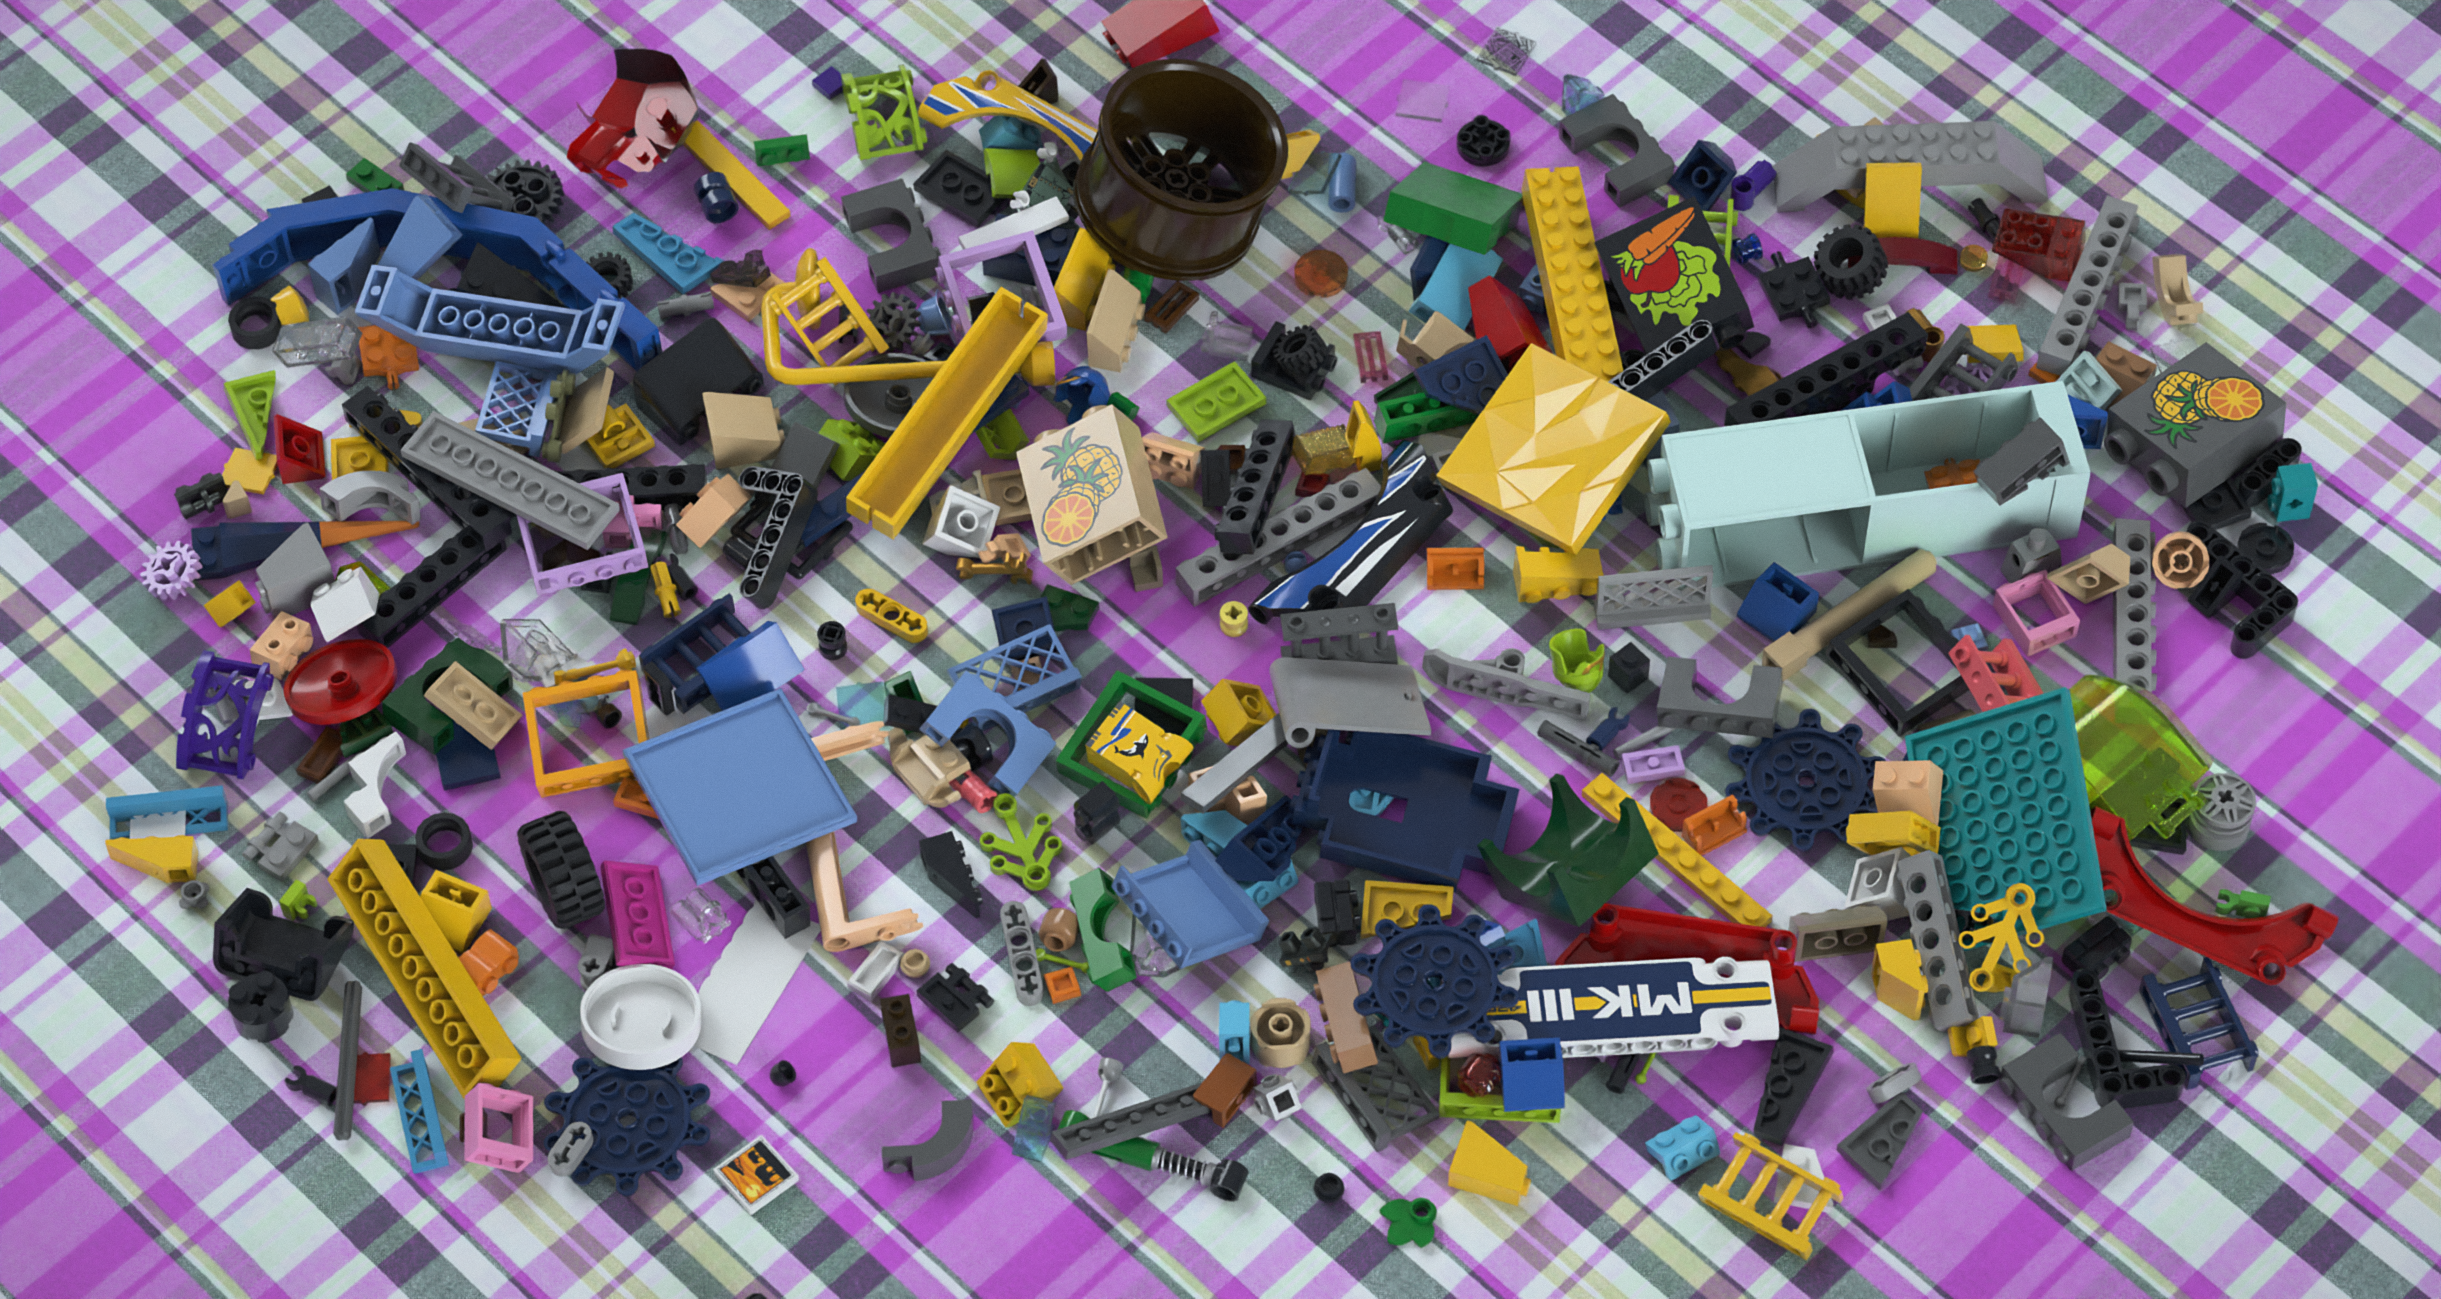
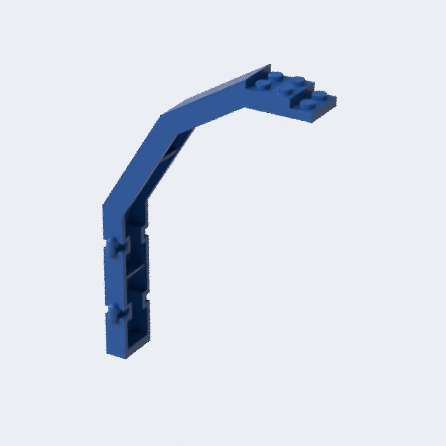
M390 188L266 209L268 218L228 244L230 253L212 264L222 300L229 306L293 263L310 260L322 254L337 240L342 239L358 224L363 223L370 217L374 222L379 248L387 247L413 199L417 195L424 194ZM429 196L463 234L444 255L470 260L475 246L479 242L510 266L515 265L516 269L527 271L548 291L554 290L555 298L568 309L583 311L595 305L598 298L624 302L625 308L611 349L636 372L663 352L658 327L625 297L620 299L617 290L571 248L566 250L563 241L538 218L468 203L463 213L453 211L439 198Z

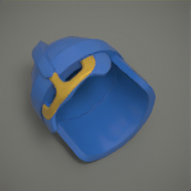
M1080 366L1070 370L1056 384L1053 401L1062 402L1067 399L1072 404L1066 419L1068 425L1081 420L1086 410L1094 406L1107 405L1110 398L1107 380L1099 371L1092 369L1090 366Z

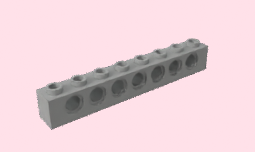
M2111 196L2106 197L2039 351L2036 368L2061 376L2081 355L2079 353L2080 349H2086L2090 339L2088 330L2095 329L2099 314H2096L2097 309L2103 310L2107 295L2104 293L2106 290L2111 291L2116 276L2113 275L2114 270L2119 272L2124 258L2121 253L2122 251L2127 252L2132 240V237L2129 236L2130 232L2135 233L2140 222V217L2136 216L2138 205Z
M1367 468L1359 472H1353L1340 482L1326 486L1319 493L1311 497H1305L1298 504L1288 509H1282L1273 517L1267 519L1257 544L1258 548L1255 549L1253 555L1222 553L1219 545L1209 547L1202 554L1192 559L1184 560L1179 566L1175 567L1176 584L1193 607L1283 561L1291 551H1302L1364 518L1374 504L1381 486Z
M2116 518L2113 530V545L2130 556L2129 585L2113 592V723L2148 726L2151 714L2155 715L2157 709V698L2152 697V690H2156L2157 674L2152 673V667L2156 665V649H2151V643H2155L2156 626L2151 625V619H2155L2156 602H2151V596L2155 595L2156 579L2151 578V572H2154L2151 549L2155 547V532H2150V520Z

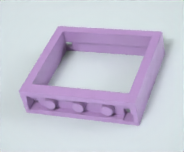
M1033 230L938 256V267L935 268L937 281L939 284H944L946 290L943 292L947 308L952 307L954 313L951 316L955 331L961 332L962 338L972 326L952 269L1024 250L1045 312L1048 314L1049 323L1047 324V330L1038 342L1056 341L1066 338L1067 324Z
M623 473L579 484L613 501L621 500L634 549L540 572L527 524L531 521L516 514L537 595L553 593L557 590L581 586L585 583L609 579L613 576L648 568L644 545Z

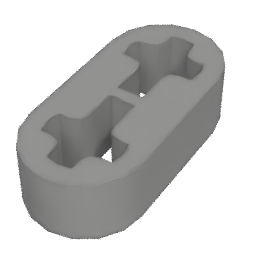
M1907 1063L1871 1083L1867 1087V1092L1874 1104L1882 1103L1916 1084L1922 1076L1915 1063Z
M574 1122L570 1124L549 1152L548 1164L552 1173L556 1176L565 1177L572 1174L591 1148L593 1135L586 1123ZM583 1133L585 1139L583 1140L579 1138L575 1142L573 1136H580ZM565 1157H567L568 1163L566 1164L562 1162L558 1166L556 1160H563Z

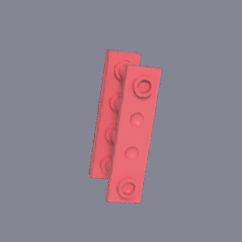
M1965 635L1948 652L1982 712L2044 694L2012 639L2004 638L1989 652L1979 651L1970 635ZM1986 663H1990L1996 673H1992ZM1999 685H2003L2009 695H2005Z

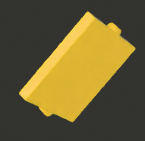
M235 448L228 463L224 464L225 469L222 476L226 488H230L232 482L237 480L244 491L264 495L271 479L275 478L274 472L278 466L276 455L264 453L262 459L256 460L252 450Z

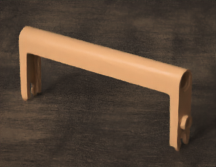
M875 721L859 726H849L844 730L811 739L824 761L884 744V738L889 733L888 731H880V728L884 726L883 721ZM833 831L806 842L825 950L839 952L880 940L889 941L897 936L912 933L923 928V923L917 922L919 918L918 913H912L911 908L850 922L835 832Z

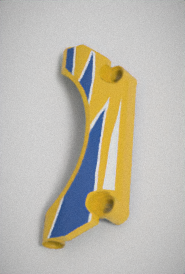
M991 70L981 72L975 82L969 77L963 76L934 85L918 110V117L940 129L966 119L982 116H1009L1027 120L1048 129L1061 138L1076 153L1080 161L1088 147L1093 143L1098 131L1094 127L1003 79ZM989 81H996L993 89L985 90V86Z

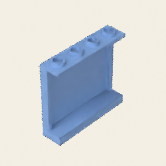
M1201 840L1191 842L1184 856L1131 874L1124 866H1120L1111 886L1180 969L1260 941L1269 923V919L1234 878L1215 862L1216 857Z

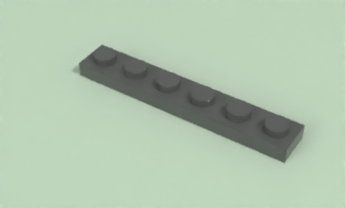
M1201 1082L1052 1131L1050 1141L1064 1159L1068 1160L1210 1113L1212 1110L1193 1098V1094L1202 1084Z

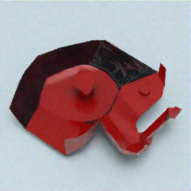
M614 49L617 78L592 117L586 115L577 103V107L591 125L569 145L566 158L580 172L598 174L602 176L604 182L617 188H625L629 186L626 179L606 170V167L612 161L618 160L637 172H650L660 162L666 163L669 156L683 145L699 117V107L684 71L673 55L656 50Z

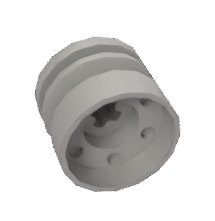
M2216 773L2205 777L2198 784L2194 793L2188 817L2189 831L2194 840L2205 848L2214 851H2228L2237 848L2246 840L2256 807L2255 792L2249 783L2241 777L2230 773Z

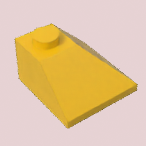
M1308 129L1286 134L1288 160L1281 179L1293 177L1292 172L1300 171L1320 141L1319 133Z

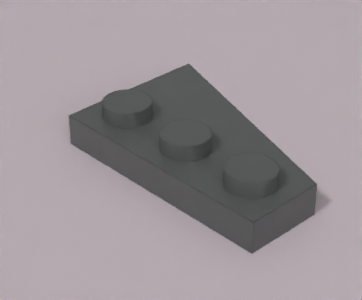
M1901 1092L1837 1145L1836 1151L1880 1190L1919 1123L1923 1110Z

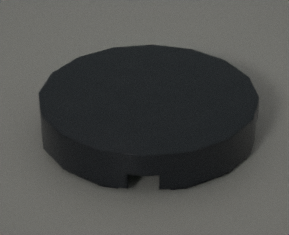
M2267 523L2250 525L2242 531L2237 542V548L2270 574L2283 571L2289 566L2294 555V542L2290 534L2277 525H2274V527L2267 526Z

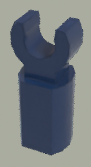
M1611 708L1608 713V719H1604L1587 737L1586 743L1589 745L1595 744L1599 747L1600 751H1603L1616 737L1619 730H1624L1628 727L1630 715L1627 714L1623 719H1617L1615 717L1617 716L1618 708Z

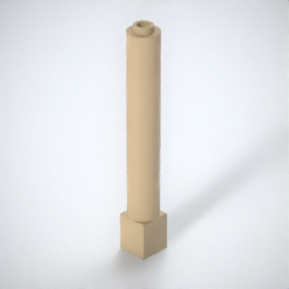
M1917 550L1795 634L1789 631L1764 648L1762 666L1782 668V679L1785 681L1807 665V659L1827 647L1831 639L1905 590L1912 589L1936 572V558L1929 551Z

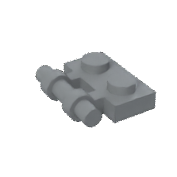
M279 811L274 818H269L266 821L264 829L257 837L251 838L247 843L248 847L242 855L248 861H251L256 855L261 856L262 858L257 862L259 869L283 882L319 839L316 833L296 821L287 829L284 828L282 825L288 820V817ZM273 836L277 837L278 840L271 848L266 846V843Z

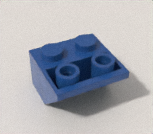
M1773 562L1756 579L1739 608L1736 617L1774 642L1789 631L1795 634L1817 612L1819 592Z
M1560 1037L1499 1041L1498 1067L1501 1078L1504 1112L1565 1108L1564 1069Z

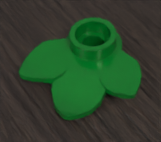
M1420 1197L1410 1202L1398 1198L1386 1203L1379 1210V1213L1384 1218L1392 1222L1387 1233V1242L1389 1244L1404 1245L1413 1240L1418 1247L1423 1248L1432 1241L1435 1234L1433 1223L1437 1217V1209L1429 1199ZM1420 1211H1423L1427 1215L1421 1217L1417 1216L1416 1214Z

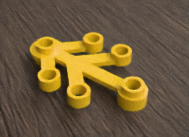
M2023 883L2014 884L2008 888L2004 898L1985 905L1976 904L1971 909L1972 918L1978 922L1986 921L1990 914L2007 910L2003 921L1973 932L1964 931L1959 935L1958 942L1965 949H1971L1978 942L1995 937L1981 968L1973 970L1969 976V983L1974 990L1985 992L1992 988L1994 985V975L1992 972L2006 942L2014 960L2013 969L2015 972L2027 974L2031 971L2032 962L2029 958L2025 957L2014 927L2020 914L2027 931V944L2031 947H2039L2044 943L2045 936L2042 931L2038 930L2031 911L2035 903V893L2030 886ZM2020 892L2026 896L2023 904H2018L2015 901L2016 894ZM1978 907H1983L1986 911V915L1981 919L1975 915ZM2034 932H2037L2041 937L2040 942L2037 944H2033L2030 941V935ZM1966 934H1970L1973 937V943L1969 946H1966L1962 941ZM2020 960H2025L2028 963V968L2025 971H2020L2017 968V963ZM1980 974H1985L1988 978V982L1984 986L1979 985L1977 982Z

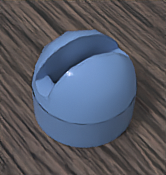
M1291 551L1287 554L1284 561V567L1288 574L1307 565V559L1300 551Z

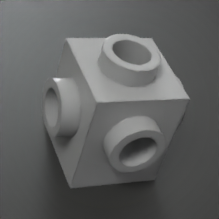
M1272 1074L1266 1076L1261 1080V1084L1253 1087L1257 1096L1254 1098L1257 1110L1260 1114H1264L1275 1121L1285 1119L1291 1116L1292 1113L1302 1109L1296 1084L1281 1075Z

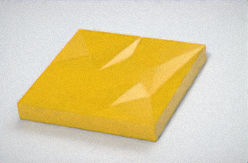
M1531 343L1436 476L1442 486L1576 556L1671 423V420L1666 411Z

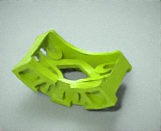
M904 64L898 65V71L853 78L852 73L840 74L844 99L849 114L855 113L856 121L852 122V128L859 160L924 150L923 143H927L925 127H920L911 87L913 86L911 70H906ZM878 93L889 96L899 102L898 107L886 122L877 111L862 109L873 104L878 97ZM907 110H909L910 118L904 117ZM869 120H874V121H876V122H875L873 125H871V126L867 124V122H868ZM903 130L910 131L913 143L896 147L891 133L894 131L895 136L899 140L904 141V135L901 132ZM885 139L889 148L869 150Z

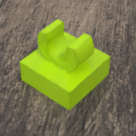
M298 880L293 882L279 900L283 916L291 921H294L297 916L302 919L309 917L307 910L304 909L305 905L317 907L316 898L308 894L306 884Z

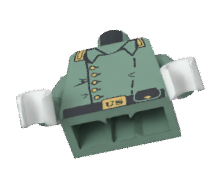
M1045 142V148H1039L1037 151L1038 157L1041 159L1045 158L1044 162L1041 161L1032 172L1023 190L1013 192L1016 199L1010 201L1011 211L1017 213L1057 197L1069 215L1068 222L1073 224L1078 217L1077 209L1068 203L1073 194V187L1066 179L1056 158L1058 154L1057 145L1054 142Z

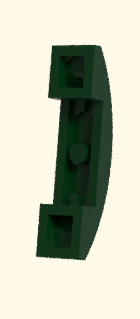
M646 527L639 528L648 568L619 575L610 612V621L638 626L645 605L644 595L652 574L650 567L655 564L657 557H661L668 537L666 531ZM632 542L628 550L634 549Z

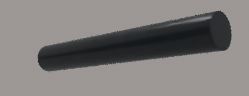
M2118 1050L2121 1062L2202 1066L2204 1063V1055L2202 1053Z

